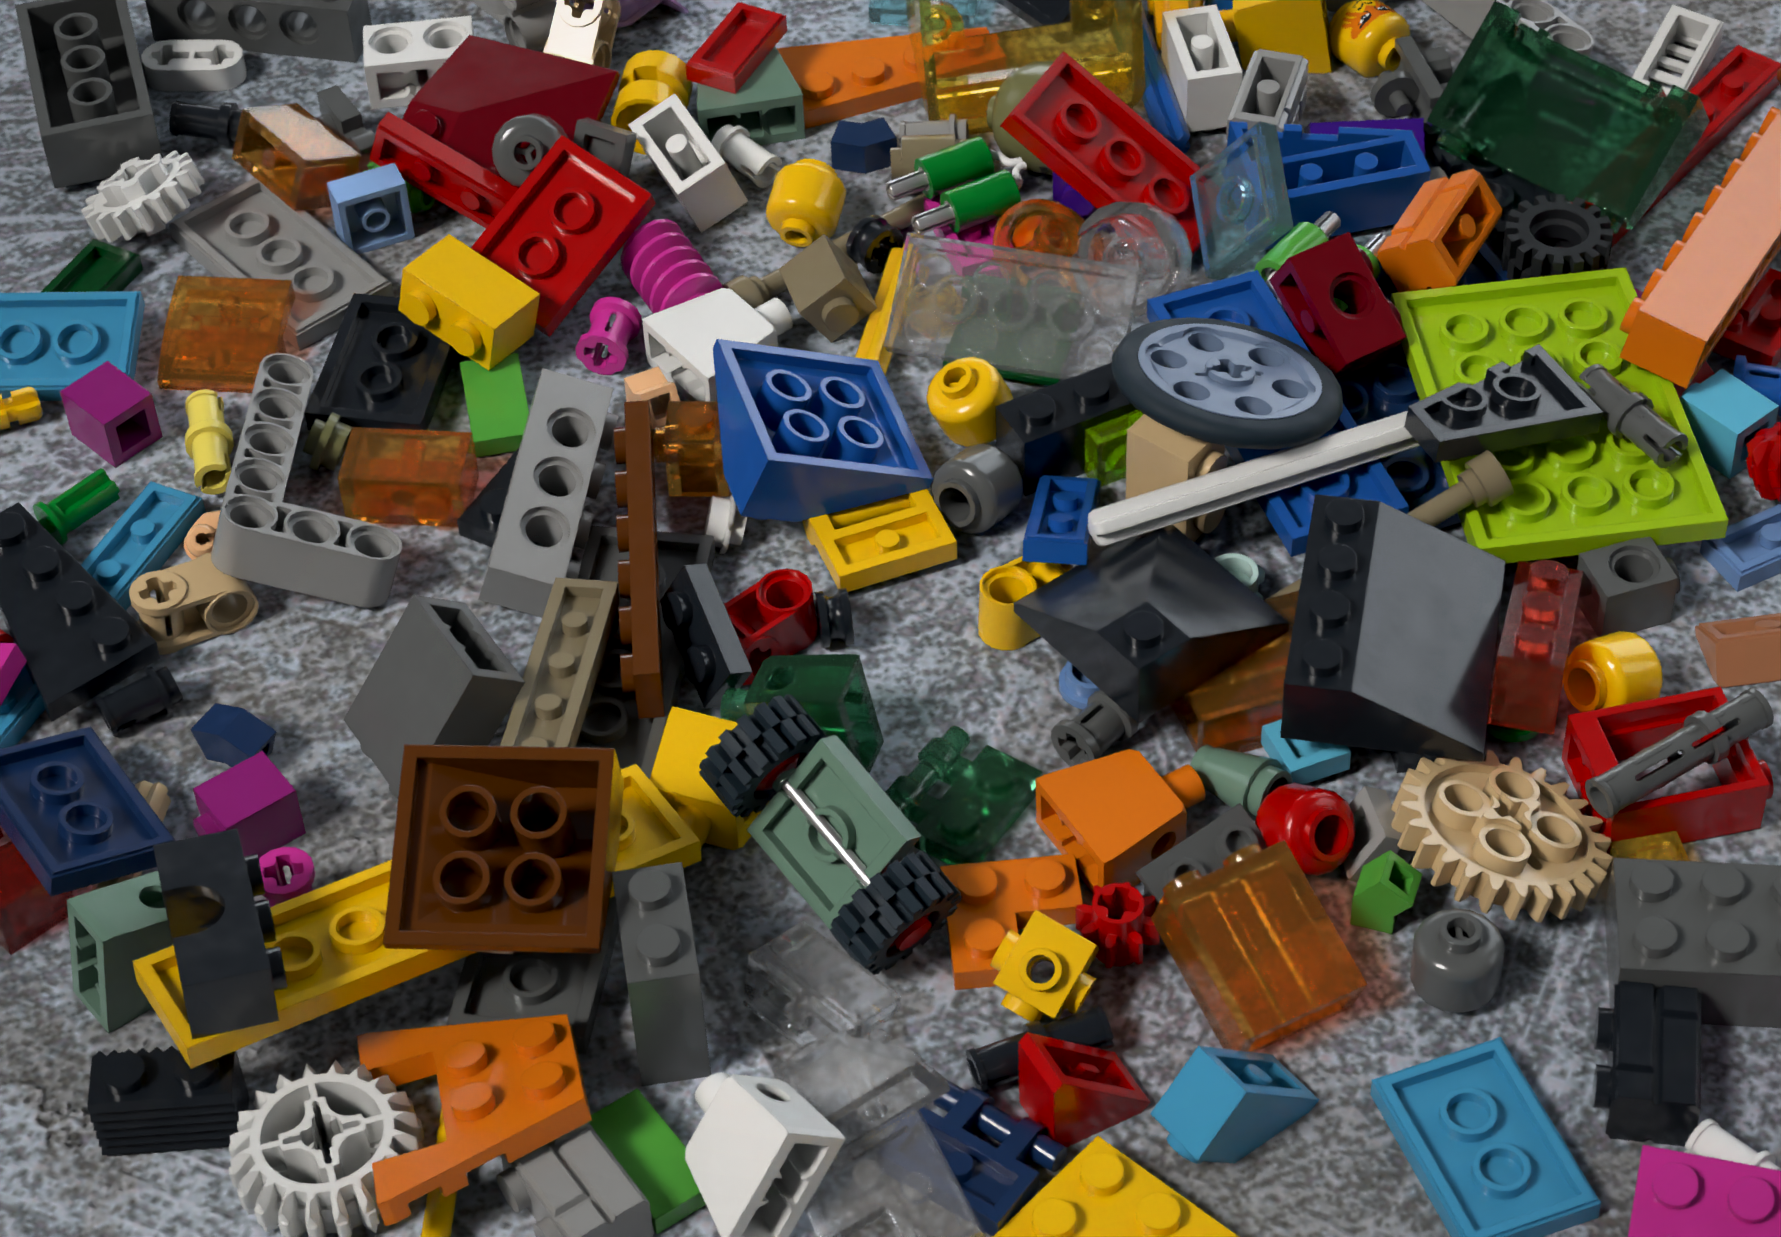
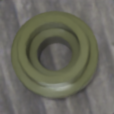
M332 412L327 422L319 419L315 420L303 448L304 453L312 456L309 468L319 471L322 466L332 471L336 470L353 430V427L340 422L341 415Z

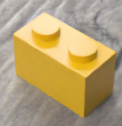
M448 234L403 268L398 311L406 315L413 323L424 327L451 345L459 354L469 357L490 371L534 336L540 293Z

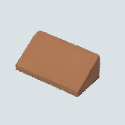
M1781 613L1699 623V626H1695L1696 638L1712 678L1718 686L1726 688L1781 680Z

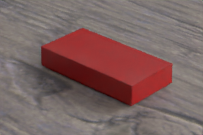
M738 2L685 64L687 80L736 94L787 32L786 15Z

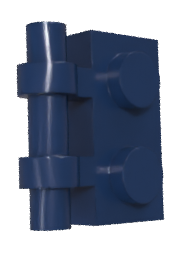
M946 1080L935 1093L933 1103L935 1106L946 1111L947 1115L943 1118L926 1107L919 1105L878 1153L879 1171L993 1237L1040 1189L1039 1172L1027 1165L1034 1161L1055 1173L1064 1163L1068 1148L1048 1137L1047 1127L1029 1117H1025L1020 1121L995 1107V1101L992 1096L975 1087L966 1091ZM981 1131L1001 1144L996 1148L976 1137L975 1134Z

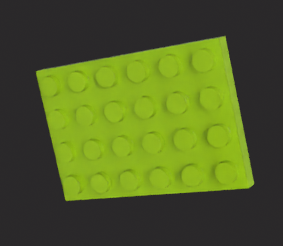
M1626 267L1391 294V302L1400 313L1402 329L1407 336L1401 342V346L1420 401L1458 382L1471 385L1485 379L1488 368L1502 361L1509 366H1513L1523 360L1525 350L1540 344L1575 382H1580L1587 389L1591 386L1580 379L1579 376L1594 364L1603 365L1613 377L1632 393L1641 392L1651 399L1654 405L1653 410L1688 438L1686 450L1680 449L1674 443L1671 445L1682 456L1667 468L1658 467L1648 455L1629 439H1619L1608 430L1607 420L1603 417L1598 433L1572 437L1563 441H1550L1517 447L1509 451L1491 452L1506 472L1513 486L1514 494L1492 507L1487 503L1478 508L1471 504L1459 511L1458 515L1467 542L1504 560L1505 564L1579 555V553L1636 538L1651 537L1655 544L1660 546L1720 539L1726 536L1728 517L1673 382L1619 357L1628 337L1627 333L1620 330V326L1635 297H1638ZM1478 455L1463 457L1455 461H1441L1449 488L1459 482L1457 475L1466 471L1465 463Z

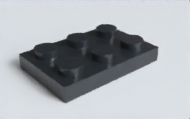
M354 293L304 414L308 430H311L316 419L327 422L331 413L334 412L341 415L340 422L353 427L352 435L423 442L457 351L451 345L424 327L413 323L406 315L398 311L399 297Z

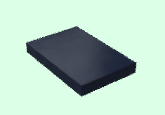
M91 726L0 749V825L50 897L155 868L157 864L153 845L176 841Z

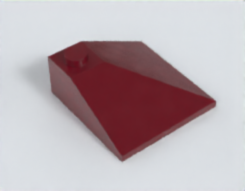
M469 35L410 100L402 120L501 177L493 163L492 146L496 133L504 123L516 116L540 114L552 118L562 126L569 140L573 142L577 120L590 118L601 122L620 75L616 70ZM524 141L521 148H527L531 143ZM536 148L532 152L534 160L536 158ZM522 155L524 161L527 162L525 155Z

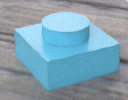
M1282 719L1262 726L1261 744L1270 758L1278 760L1282 769L1290 773L1292 783L1304 785L1350 769L1351 751L1346 745L1281 738Z

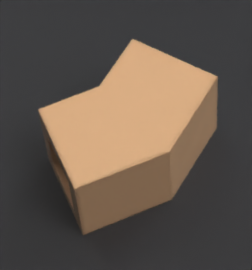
M658 366L624 378L627 402L649 400L652 430L685 419L675 383L667 381Z

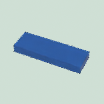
M1043 475L1039 478L1023 539L1022 561L1087 565L1092 542V535H1090L1087 526L1088 514L1092 510L1099 508L1101 481L1097 478Z

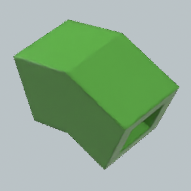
M1392 850L1363 865L1352 899L1350 924L1392 934L1398 914L1413 906L1422 873L1413 868Z

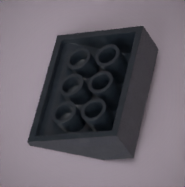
M1315 494L1284 679L1281 738L1483 762L1505 561L1383 502Z

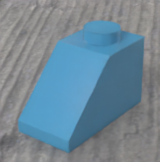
M1198 1046L1150 1114L1169 1132L1166 1138L1168 1144L1185 1159L1196 1164H1201L1203 1161L1236 1163L1309 1113L1319 1099L1272 1054Z

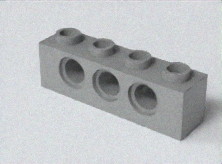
M542 368L478 600L543 617L555 578H578L581 564L570 561L573 546L581 549L585 547L594 513L583 510L585 498H597L604 476L606 464L595 461L598 448L609 450L614 435V428H616L618 415L608 413L613 388ZM546 492L554 493V494L558 495L559 497H557V496H552V495H550V494H548V493H546ZM533 542L542 543V544L546 545L547 547L538 546V545L534 544Z

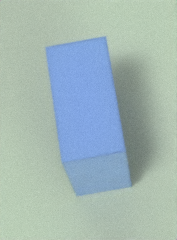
M395 163L327 182L337 237L358 255L415 238L406 183Z

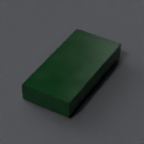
M93 239L41 292L123 291L143 271L140 255Z

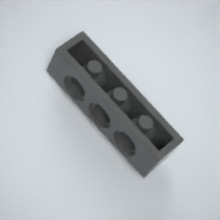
M145 0L154 41L229 40L239 44L242 51L357 63L363 51V26L372 25L368 0Z

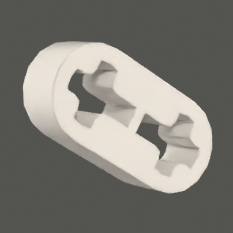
M165 40L151 44L141 54L146 83L150 88L157 91H226L238 87L247 77L242 48L239 44L229 40Z

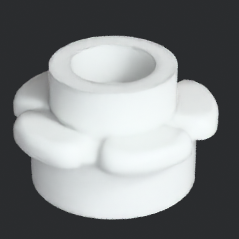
M732 494L730 499L712 496L703 535L714 536L715 547L720 548L719 554H725L729 544L740 546L746 527L747 517L740 515Z

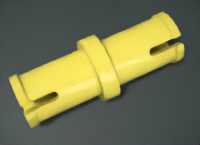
M203 389L191 393L185 402L189 421V428L185 434L186 452L194 461L195 486L198 488L202 485L201 492L215 495L226 491L231 473L229 455L233 450L234 442L232 431L225 424L223 398L219 397L217 399V392Z

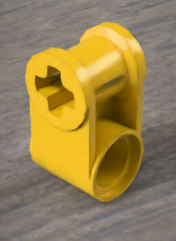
M1023 556L1002 566L992 568L983 574L979 583L978 635L982 641L991 648L998 650H1016L1040 637L1034 629L1014 612V602L1074 568L1071 564L1022 561Z

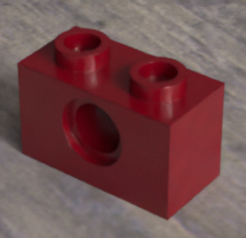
M1350 232L1289 257L1269 279L1303 342L1311 354L1316 356L1333 372L1336 380L1386 358L1407 337L1402 329V319L1398 309L1391 301L1386 300L1373 276L1374 272L1370 258L1364 250L1357 247ZM1334 298H1338L1345 302L1349 307L1351 314H1347L1340 310L1336 305Z

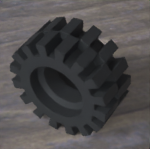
M1555 194L1554 202H1548L1545 195L1535 196L1534 206L1525 200L1518 204V211L1512 209L1508 215L1502 249L1503 271L1508 270L1507 278L1509 280L1608 269L1613 240V229H1610V219L1608 216L1600 217L1601 209L1596 205L1591 206L1587 210L1584 209L1585 200L1575 197L1572 204L1565 203V195ZM1548 245L1562 246L1566 248H1556Z

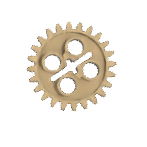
M1487 750L1483 762L1463 759L1456 760L1454 758L1438 756L1433 762L1422 757L1416 770L1408 769L1391 808L1396 813L1391 823L1392 828L1402 833L1397 846L1399 849L1416 852L1411 863L1413 868H1432L1435 871L1430 882L1431 885L1436 887L1450 883L1456 887L1454 900L1461 902L1470 895L1479 899L1481 912L1486 914L1491 910L1493 904L1503 907L1507 917L1514 921L1520 909H1525L1536 922L1543 921L1547 910L1561 920L1566 918L1570 907L1581 912L1584 910L1589 898L1595 899L1612 861V856L1606 853L1611 843V838L1599 834L1603 820L1584 815L1589 805L1586 799L1569 800L1565 796L1570 786L1568 783L1562 782L1550 785L1545 782L1546 770L1542 767L1536 769L1531 774L1523 771L1522 762L1518 757H1514L1509 765L1501 764L1492 750Z

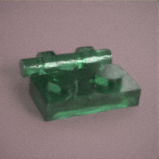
M958 726L949 727L941 738L935 737L929 740L919 752V763L908 776L897 777L885 791L905 817L918 824L916 830L922 837L916 842L914 847L949 865L982 862L1036 797V778L1042 776V771L989 745H986L973 761L960 756L970 744V737ZM938 780L951 786L940 800L927 794Z

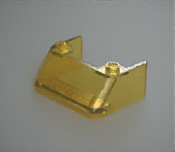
M906 0L908 31L924 109L929 121L949 120L950 114H956L957 119H968L970 135L993 132L987 123L988 103L991 97L997 94L999 87L1012 71L1031 62L1055 61L1063 51L1131 109L1143 97L1145 91L1142 0H1070V22L965 37L963 19L957 8L951 3L942 0Z

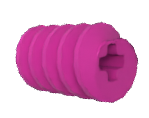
M655 219L643 224L631 234L623 247L620 257L622 271L653 314L724 288L718 278L714 276L707 263L704 262L699 252L694 249V246L688 237L684 235L679 225L672 220Z

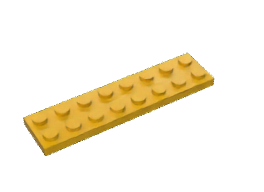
M634 764L621 769L624 789L620 840L615 871L682 862L683 868L700 862L701 846L699 838L639 766ZM389 860L270 907L276 941L264 944L266 949L280 947L288 989L274 991L279 1021L192 1039L174 945L132 962L136 982L191 1069L476 952L462 950L385 949L383 938L392 860ZM613 884L610 898L615 896Z

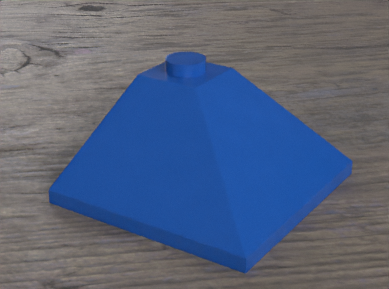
M723 339L716 340L713 346L723 471L741 516L752 517L758 520L772 519L799 522L930 487L933 477L878 360Z

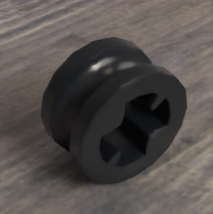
M869 215L862 219L849 234L846 252L852 260L861 263L862 267L873 274L882 273L891 249L894 247L903 248L904 236L899 229L889 225L883 217Z
M847 588L838 589L836 595L832 597L825 596L823 591L814 592L821 647H830L835 639L843 640L845 645L854 644L853 621Z

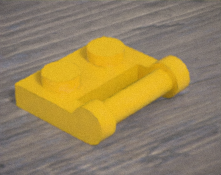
M928 489L802 521L810 544L816 546L837 588H847V592L957 559V541Z

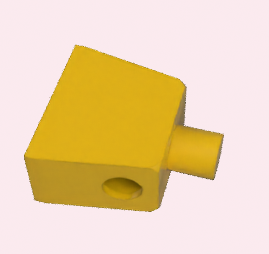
M1233 0V9L1219 10L1230 41L1238 42L1241 64L1244 70H1247L1253 52L1264 49L1303 56L1309 60L1308 73L1332 72L1326 0Z
M673 706L667 718L650 781L699 838L701 848L704 843L730 850L742 848L752 836L747 831V828L760 812L755 814L752 811L749 816L742 818L740 815L738 817L733 816L699 774V771H701L700 763L708 757L705 753L710 746L719 744L721 740L718 737L726 729L732 730L738 724L734 721Z

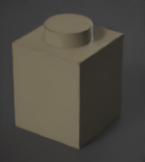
M825 234L779 268L798 313L831 343L877 309L857 264Z

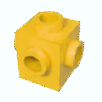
M1035 909L1021 935L1013 930L1007 933L990 963L991 967L999 971L993 984L1007 992L1000 1005L1029 1022L1040 1021L1043 1014L1055 1021L1059 1020L1064 1010L1072 1014L1078 1013L1096 981V978L1086 972L1099 951L1098 946ZM1043 961L1053 963L1055 968L1054 975L1048 982L1041 984L1033 982L1032 971L1038 963Z

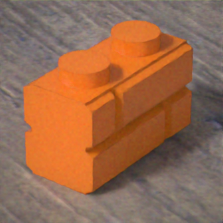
M1475 169L1452 174L1450 179L1445 176L1424 182L1392 229L1391 236H1387L1377 251V258L1384 272L1390 277L1399 292L1456 286L1502 216L1501 211L1503 209L1481 173H1478Z

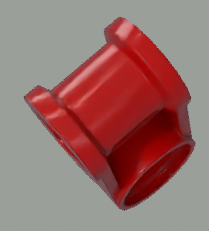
M787 568L772 571L766 574L759 582L724 603L753 671L743 685H751L759 681L771 669L795 653L808 648L817 637L818 627L812 582L807 575L798 570Z

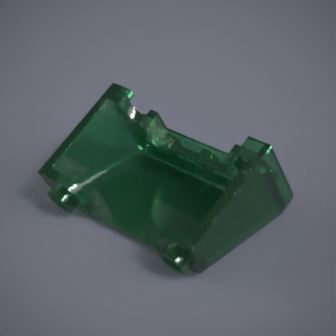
M1495 0L1427 119L1431 129L1439 135L1436 145L1449 154L1466 160L1468 154L1471 153L1554 195H1565V200L1573 203L1575 197L1584 199V209L1586 210L1596 205L1601 209L1600 217L1608 216L1610 219V229H1613V234H1617L1621 227L1633 230L1697 145L1710 121L1700 97L1676 85L1672 86L1666 96L1662 85L1651 81L1648 86L1555 42L1550 32L1539 28L1537 32L1525 24L1520 23L1517 26L1522 14Z

